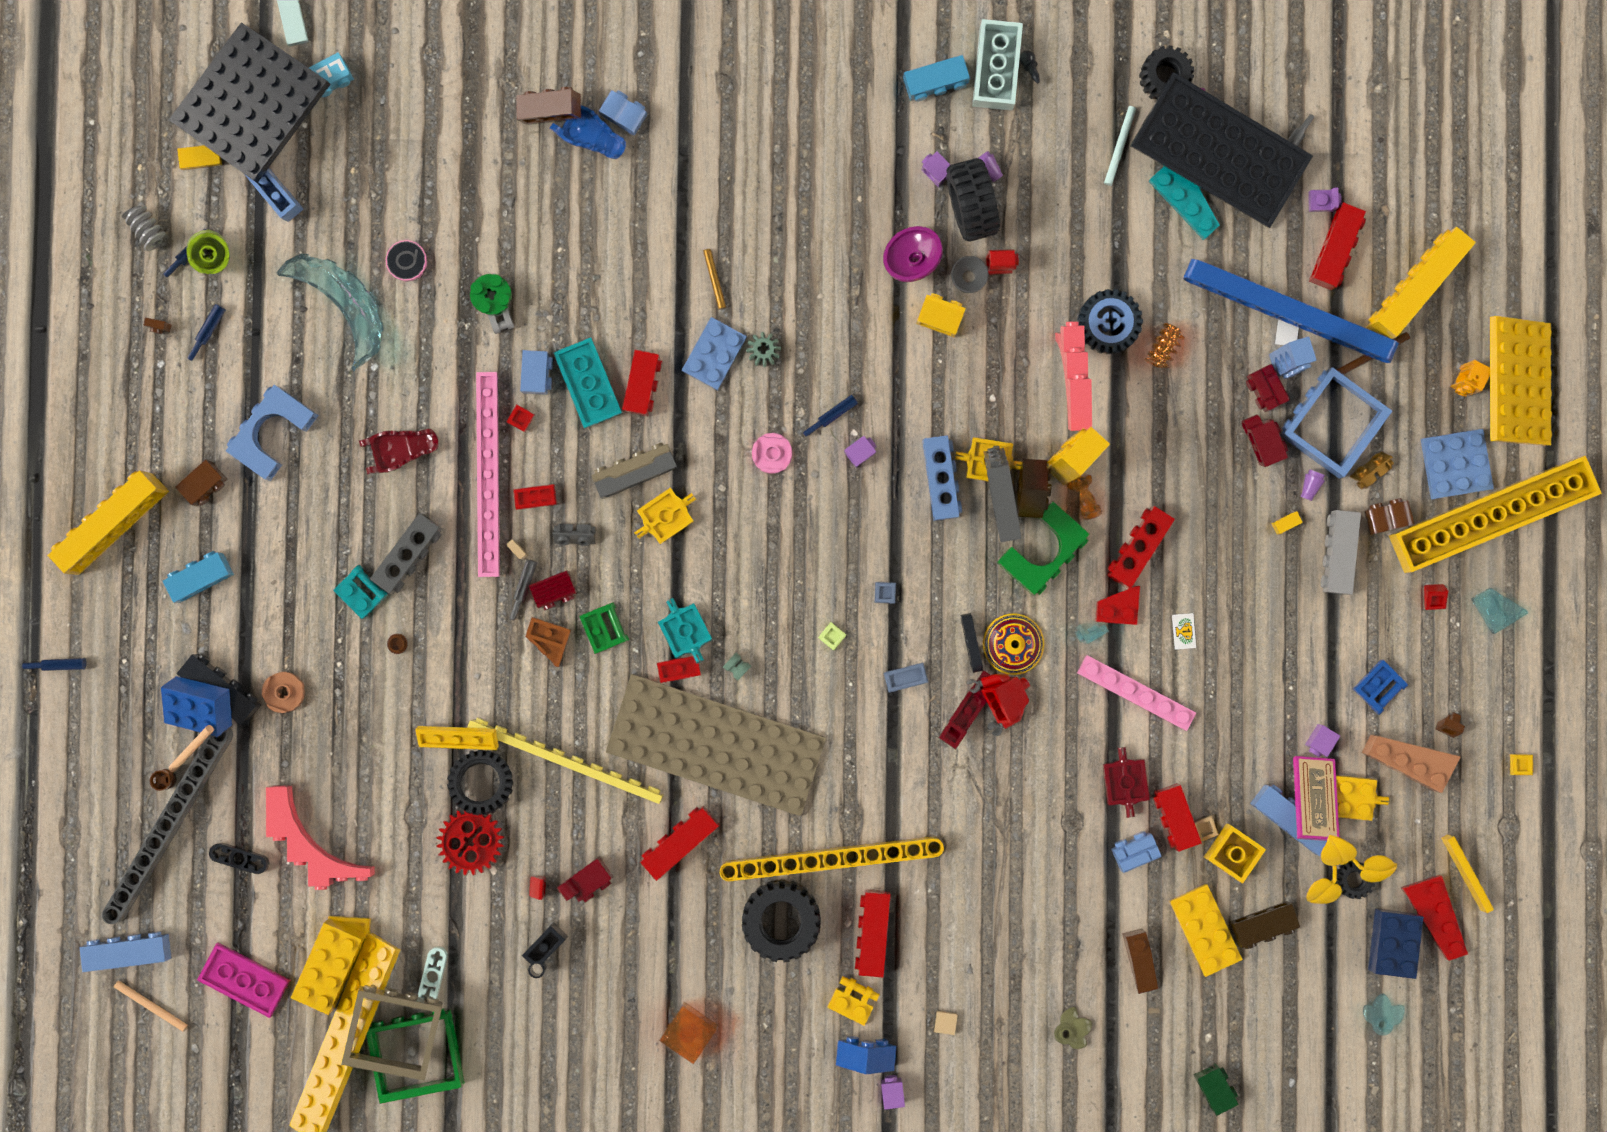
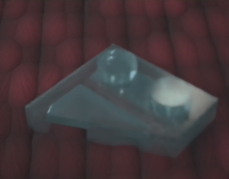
M1488 588L1471 598L1492 634H1496L1528 614L1527 610L1492 588Z

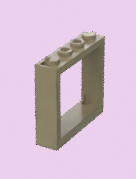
M375 985L360 986L341 1065L425 1081L443 1002L431 996H428L427 999L418 997V994L407 992L406 995L400 994L397 990L391 988L380 990ZM363 998L434 1012L422 1066L351 1052Z

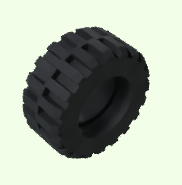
M974 158L950 165L946 169L947 185L962 238L965 241L971 242L996 235L1000 231L999 211L991 178L982 159Z
M770 881L766 885L758 887L749 896L743 910L742 931H744L746 942L751 945V949L754 952L760 954V957L764 959L769 958L772 962H777V960H783V963L790 962V959L795 958L796 960L801 958L802 954L808 953L811 950V946L818 939L821 928L819 906L814 896L804 886L801 887L793 881ZM783 901L792 904L801 916V925L798 932L789 939H774L765 932L762 926L764 911L775 902Z

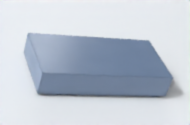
M924 663L884 672L889 693L928 683Z

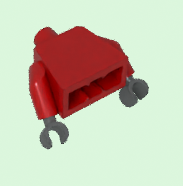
M993 674L981 678V681L969 679L966 684L976 683L975 688L969 689L972 693H976L980 687H984L981 691L997 721L988 724L989 730L997 727L992 732L994 736H1000L1003 728L1007 729L1022 719L1025 707L1029 703L1025 690L1030 687V683L1026 678L1022 677L1019 679L1018 677H1010L1008 674Z

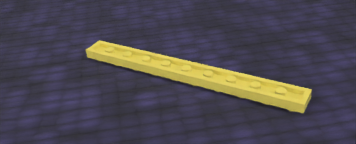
M477 718L476 720L469 721L467 728L496 729L498 741L660 804L663 794L656 787L649 786L645 788L640 786L641 782L632 778L629 781L621 778L622 774L612 770L610 773L602 770V766L591 763V766L583 763L584 759L572 755V758L564 755L565 752L560 749L553 748V750L545 748L546 744L536 740L533 743L526 740V736L519 733L509 734L507 733L508 729L498 725L495 728L488 725V721Z

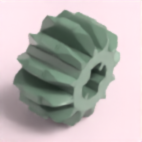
M761 332L760 339L755 334L753 338L756 342L748 341V345L753 348L746 349V352L753 353L749 356L750 361L757 358L755 361L756 366L760 364V361H763V367H767L766 361L768 360L773 365L774 360L772 357L776 359L780 357L779 354L775 353L781 351L780 346H775L779 340L774 339L771 341L773 336L771 333L765 338L764 332ZM762 345H766V349L769 347L766 354H762L761 351L758 352Z

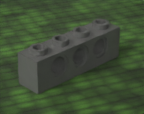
M419 513L371 576L370 580L389 594L398 593L405 585L403 582L407 576L410 577L417 569V566H415L420 559L423 560L428 555L429 546L432 543L435 544L440 539L442 528L424 514ZM419 533H423L425 536L422 544L416 542V536ZM410 549L412 551V558L406 561L403 555L406 550ZM394 566H398L400 569V574L397 577H393L391 574Z

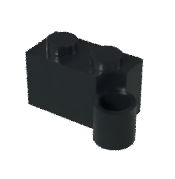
M554 922L522 954V957L530 963L528 972L533 978L537 979L544 975L547 969L545 961L568 937ZM533 965H541L542 973H535L532 968Z

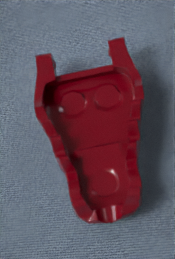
M432 429L416 432L383 431L369 438L359 440L360 447L370 446L375 466L366 468L367 475L397 470L422 455L436 451L439 447L438 437Z

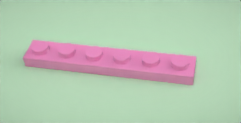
M1088 655L1085 656L1077 674L1185 731L1188 730L1196 715V712Z

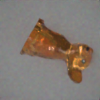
M1091 475L1086 477L1080 476L1073 482L1066 484L1068 489L1079 492L1080 504L1082 506L1080 511L1084 520L1094 519L1102 514L1100 505L1096 503L1094 495L1088 489L1092 483Z

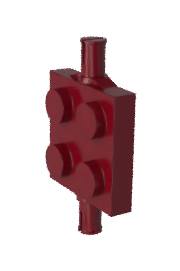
M1126 747L1117 748L1119 760L1103 764L1107 804L1124 805L1126 818L1135 817L1134 804L1150 800L1145 759H1127Z

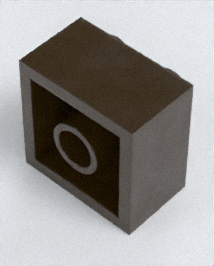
M1022 458L1017 484L1018 517L1043 518L1044 510H1048L1049 498L1047 496H1051L1052 485L1048 484V481L1051 479V469H1047V460Z

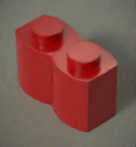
M1014 249L989 250L986 255L988 275L1012 274L1013 270H1016V266L1019 265L1018 253H1015Z

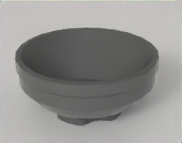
M965 256L958 259L953 265L951 279L959 291L975 293L985 286L988 280V269L986 264L978 257ZM966 271L973 272L975 276L974 281L970 283L963 280V273Z

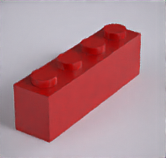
M1344 202L1337 208L1309 282L1329 290H1333L1341 285L1344 279L1342 274L1344 267H1348L1352 258L1349 254L1351 249L1356 247L1359 237H1357L1359 229L1362 230L1366 222V218H1364L1365 210Z
M704 806L700 809L698 807L694 808L688 814L690 818L686 822L682 820L672 828L674 832L669 837L665 834L657 841L659 845L654 850L650 847L641 855L643 859L640 863L656 881L719 827L720 824Z
M865 890V894L860 896V907L863 908V916L859 915L858 928H862L861 936H857L856 949H860V955L855 957V969L858 970L859 976L884 978L890 892Z

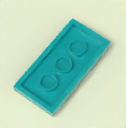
M591 337L554 352L584 429L623 414Z

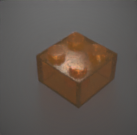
M683 1002L662 1033L659 1041L694 1064L716 1032L718 1024L686 1002Z

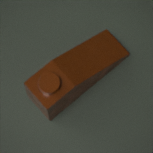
M1141 928L1122 933L1138 994L1157 990L1158 984L1146 931Z

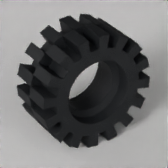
M1352 860L1344 865H1339L1340 869L1337 870V881L1335 884L1341 886L1343 895L1351 899H1361V897L1365 898L1368 896L1367 893L1373 891L1371 887H1375V883L1363 879L1358 887L1352 888L1348 885L1347 878L1352 872L1360 874L1362 871Z

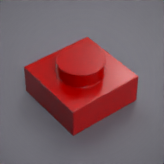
M516 404L506 422L526 432L535 414Z

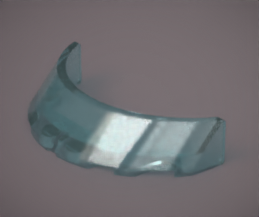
M299 254L285 261L276 272L278 276L297 279L315 287L332 300L343 313L351 328L355 343L352 371L354 372L374 357L381 347L383 322H380L379 308L371 293L366 290L365 285L350 271L345 272L336 266V262L329 259L322 260L310 257L309 254Z

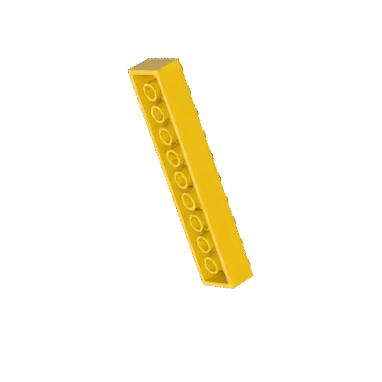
M1581 456L1388 536L1404 573H1410L1602 493L1587 457Z

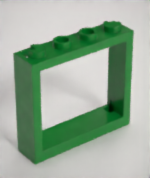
M442 1008L439 1020L444 1019L455 1077L388 1090L385 1073L373 1071L379 1104L457 1089L464 1085V1076L451 1010L445 1011ZM432 1011V1014L424 1015V1012L412 1014V1018L404 1019V1016L392 1018V1022L384 1023L383 1020L372 1022V1026L369 1027L366 1034L370 1056L382 1058L378 1032L432 1022L434 1012Z

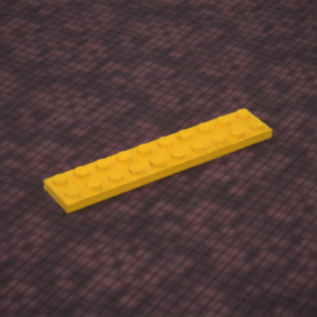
M367 933V937L357 957L289 1126L298 1132H327L353 1067L341 1065L358 990L360 986L375 985L377 989L385 990L401 949L374 933ZM363 998L351 1052L359 1054L380 1001Z

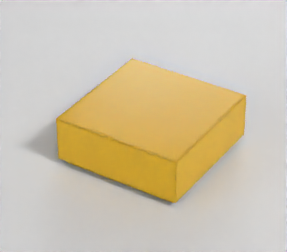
M1510 754V775H1533V755Z

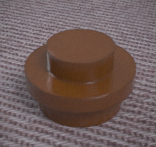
M402 634L391 635L387 641L389 651L394 654L405 652L408 647L407 638Z

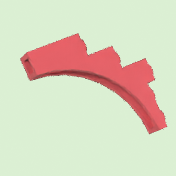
M1079 321L1066 322V326H1061L1060 332L1055 333V341L1060 348L1064 367L1068 429L1070 431H1080L1083 428L1087 430L1092 427V379L1088 378V352L1085 351L1084 326L1079 325Z
M292 785L266 787V837H273V841H283L287 837V862H294V865H306V862H308V887L315 886V890H326L327 886L334 884V878L335 881H348V878L356 877V881H367L368 877L375 875V866L356 865L343 861L329 854L311 838L298 817L293 801Z

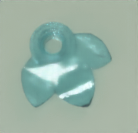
M1381 993L1375 998L1373 1006L1364 1005L1363 1016L1367 1022L1372 1024L1375 1033L1384 1036L1392 1031L1394 1025L1402 1021L1405 1009L1403 1005L1392 1006L1388 997ZM1381 1021L1385 1022V1026L1383 1028L1379 1027V1023Z

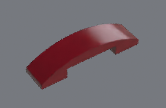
M983 670L976 681H981V678L990 674ZM974 683L970 689L975 688L976 683ZM983 686L976 693L967 692L938 737L955 750L987 702L981 691L984 688Z

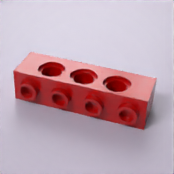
M1156 506L1144 510L1140 517L1143 519L1139 526H1134L1129 534L1131 539L1128 544L1124 542L1119 550L1121 555L1117 561L1114 559L1107 569L1110 571L1107 576L1127 589L1132 588L1175 518ZM1148 523L1155 527V532L1152 535L1146 532V525ZM1137 541H1141L1144 544L1142 552H1138L1135 549ZM1126 558H1130L1133 561L1131 569H1127L1124 566Z

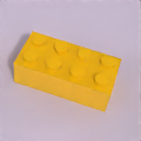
M331 918L326 920L313 945L291 999L329 1015L339 1001L367 935Z

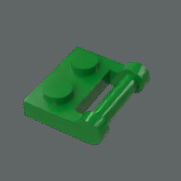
M614 602L579 616L594 654L629 640L615 612L616 606ZM607 612L617 635V638L614 640L610 637L601 615L602 613Z

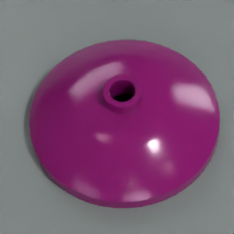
M914 226L898 232L888 242L883 254L885 269L890 276L898 281L914 282L921 280L931 274L940 263L943 254L942 242L938 235L927 227Z

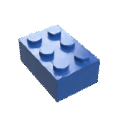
M175 676L161 687L164 723L200 733L207 725H211L214 731L210 735L216 737L232 726L229 689Z

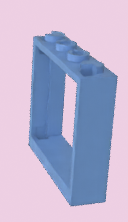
M1332 367L1327 371L1324 370L1318 376L1317 380L1319 382L1315 387L1312 386L1305 394L1307 399L1304 403L1300 402L1293 411L1295 415L1291 420L1288 419L1283 424L1284 426L1281 428L1283 432L1280 436L1340 479L1347 475L1392 413V410ZM1331 379L1377 411L1339 465L1294 433V430Z

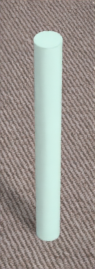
M1133 106L1128 107L1104 184L1112 186L1136 112V108Z

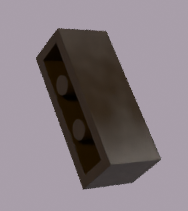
M1288 901L1229 921L1237 945L1241 948L1245 947V949L1254 948L1257 946L1256 943L1261 941H1273L1280 934H1293L1296 932L1295 929L1300 928L1294 907Z

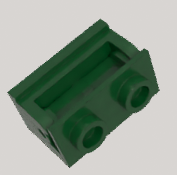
M1214 1063L1215 1068L1211 1066L1193 1075L1211 1110L1218 1116L1239 1104L1236 1100L1238 1097L1236 1090L1233 1086L1229 1087L1226 1081L1229 1077L1223 1067L1219 1068Z

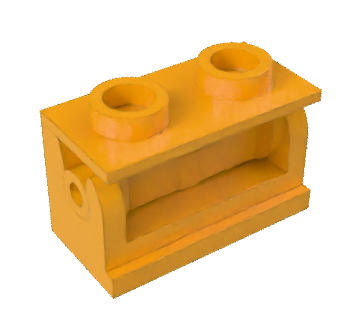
M1476 360L1461 365L1455 384L1450 386L1455 389V393L1466 397L1483 391L1490 376V367Z

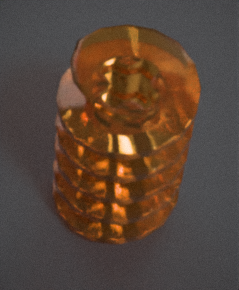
M1163 323L1165 329L1159 331L1161 336L1155 338L1157 343H1153L1151 346L1153 350L1148 352L1150 358H1145L1144 360L1155 367L1169 369L1170 366L1166 361L1174 360L1170 353L1177 354L1174 346L1181 347L1177 340H1184L1185 337L1176 326Z

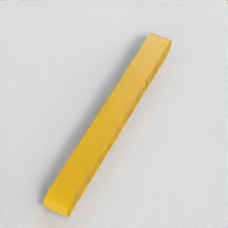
M924 837L728 860L722 864L720 876L725 881H738L934 858L943 853L944 846L937 837ZM931 842L939 843V849L936 852L929 851L928 846ZM910 845H918L919 851L916 854H910L908 852ZM892 846L899 849V853L895 857L887 854L888 849ZM870 849L878 851V856L875 859L867 857V852ZM851 851L858 854L857 860L853 862L848 861L846 858L847 853ZM835 854L838 859L834 864H829L826 861L827 855ZM809 856L815 857L817 859L816 865L808 866L805 863L806 858ZM787 859H794L797 863L796 867L793 869L787 868L785 866ZM773 861L776 864L775 870H766L764 867L765 863ZM751 863L755 866L756 870L749 874L745 872L744 866ZM726 866H732L735 869V874L727 876L723 870Z

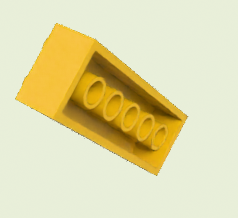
M1458 227L1452 230L1447 229L1443 234H1439L1433 241L1435 245L1431 249H1427L1420 257L1422 260L1417 265H1413L1407 272L1409 276L1396 285L1394 288L1396 292L1391 296L1389 295L1381 303L1383 307L1370 316L1368 319L1370 323L1366 328L1390 339L1396 338L1476 242Z
M1092 427L1087 430L1083 428L1071 436L1061 446L1062 449L1047 461L1049 464L1047 469H1051V474L1061 484L1065 485L1080 477L1110 443Z
M140 470L133 472L123 486L120 485L113 490V495L108 500L105 499L97 505L98 509L93 514L90 513L82 519L80 526L71 529L62 542L60 541L53 545L52 551L47 556L64 574L80 575L170 491L153 473Z

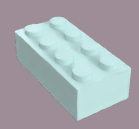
M982 19L979 30L972 107L1013 110L1016 99L1023 23Z

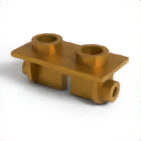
M1381 451L1373 455L1366 464L1358 467L1349 477L1358 481L1356 484L1361 490L1363 488L1367 489L1377 480L1374 475L1375 473L1382 477L1392 469L1394 463L1391 459L1393 457Z

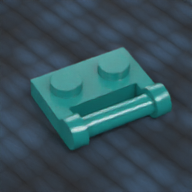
M359 564L333 591L361 619H364L387 597L388 592L384 589L382 590L376 583L371 581L370 577L363 571L364 568ZM357 577L376 595L374 599L354 581Z

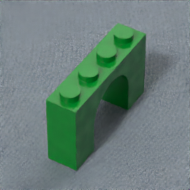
M1054 501L1049 503L1048 510H1044L1043 518L1038 519L1058 539L1059 549L1055 559L1045 566H1037L1028 562L1013 547H1010L996 562L1032 596L1036 593L1040 595L1047 588L1045 583L1050 578L1054 580L1061 572L1059 568L1062 564L1065 563L1067 565L1075 557L1073 552L1077 548L1081 550L1089 541L1087 537L1090 534Z

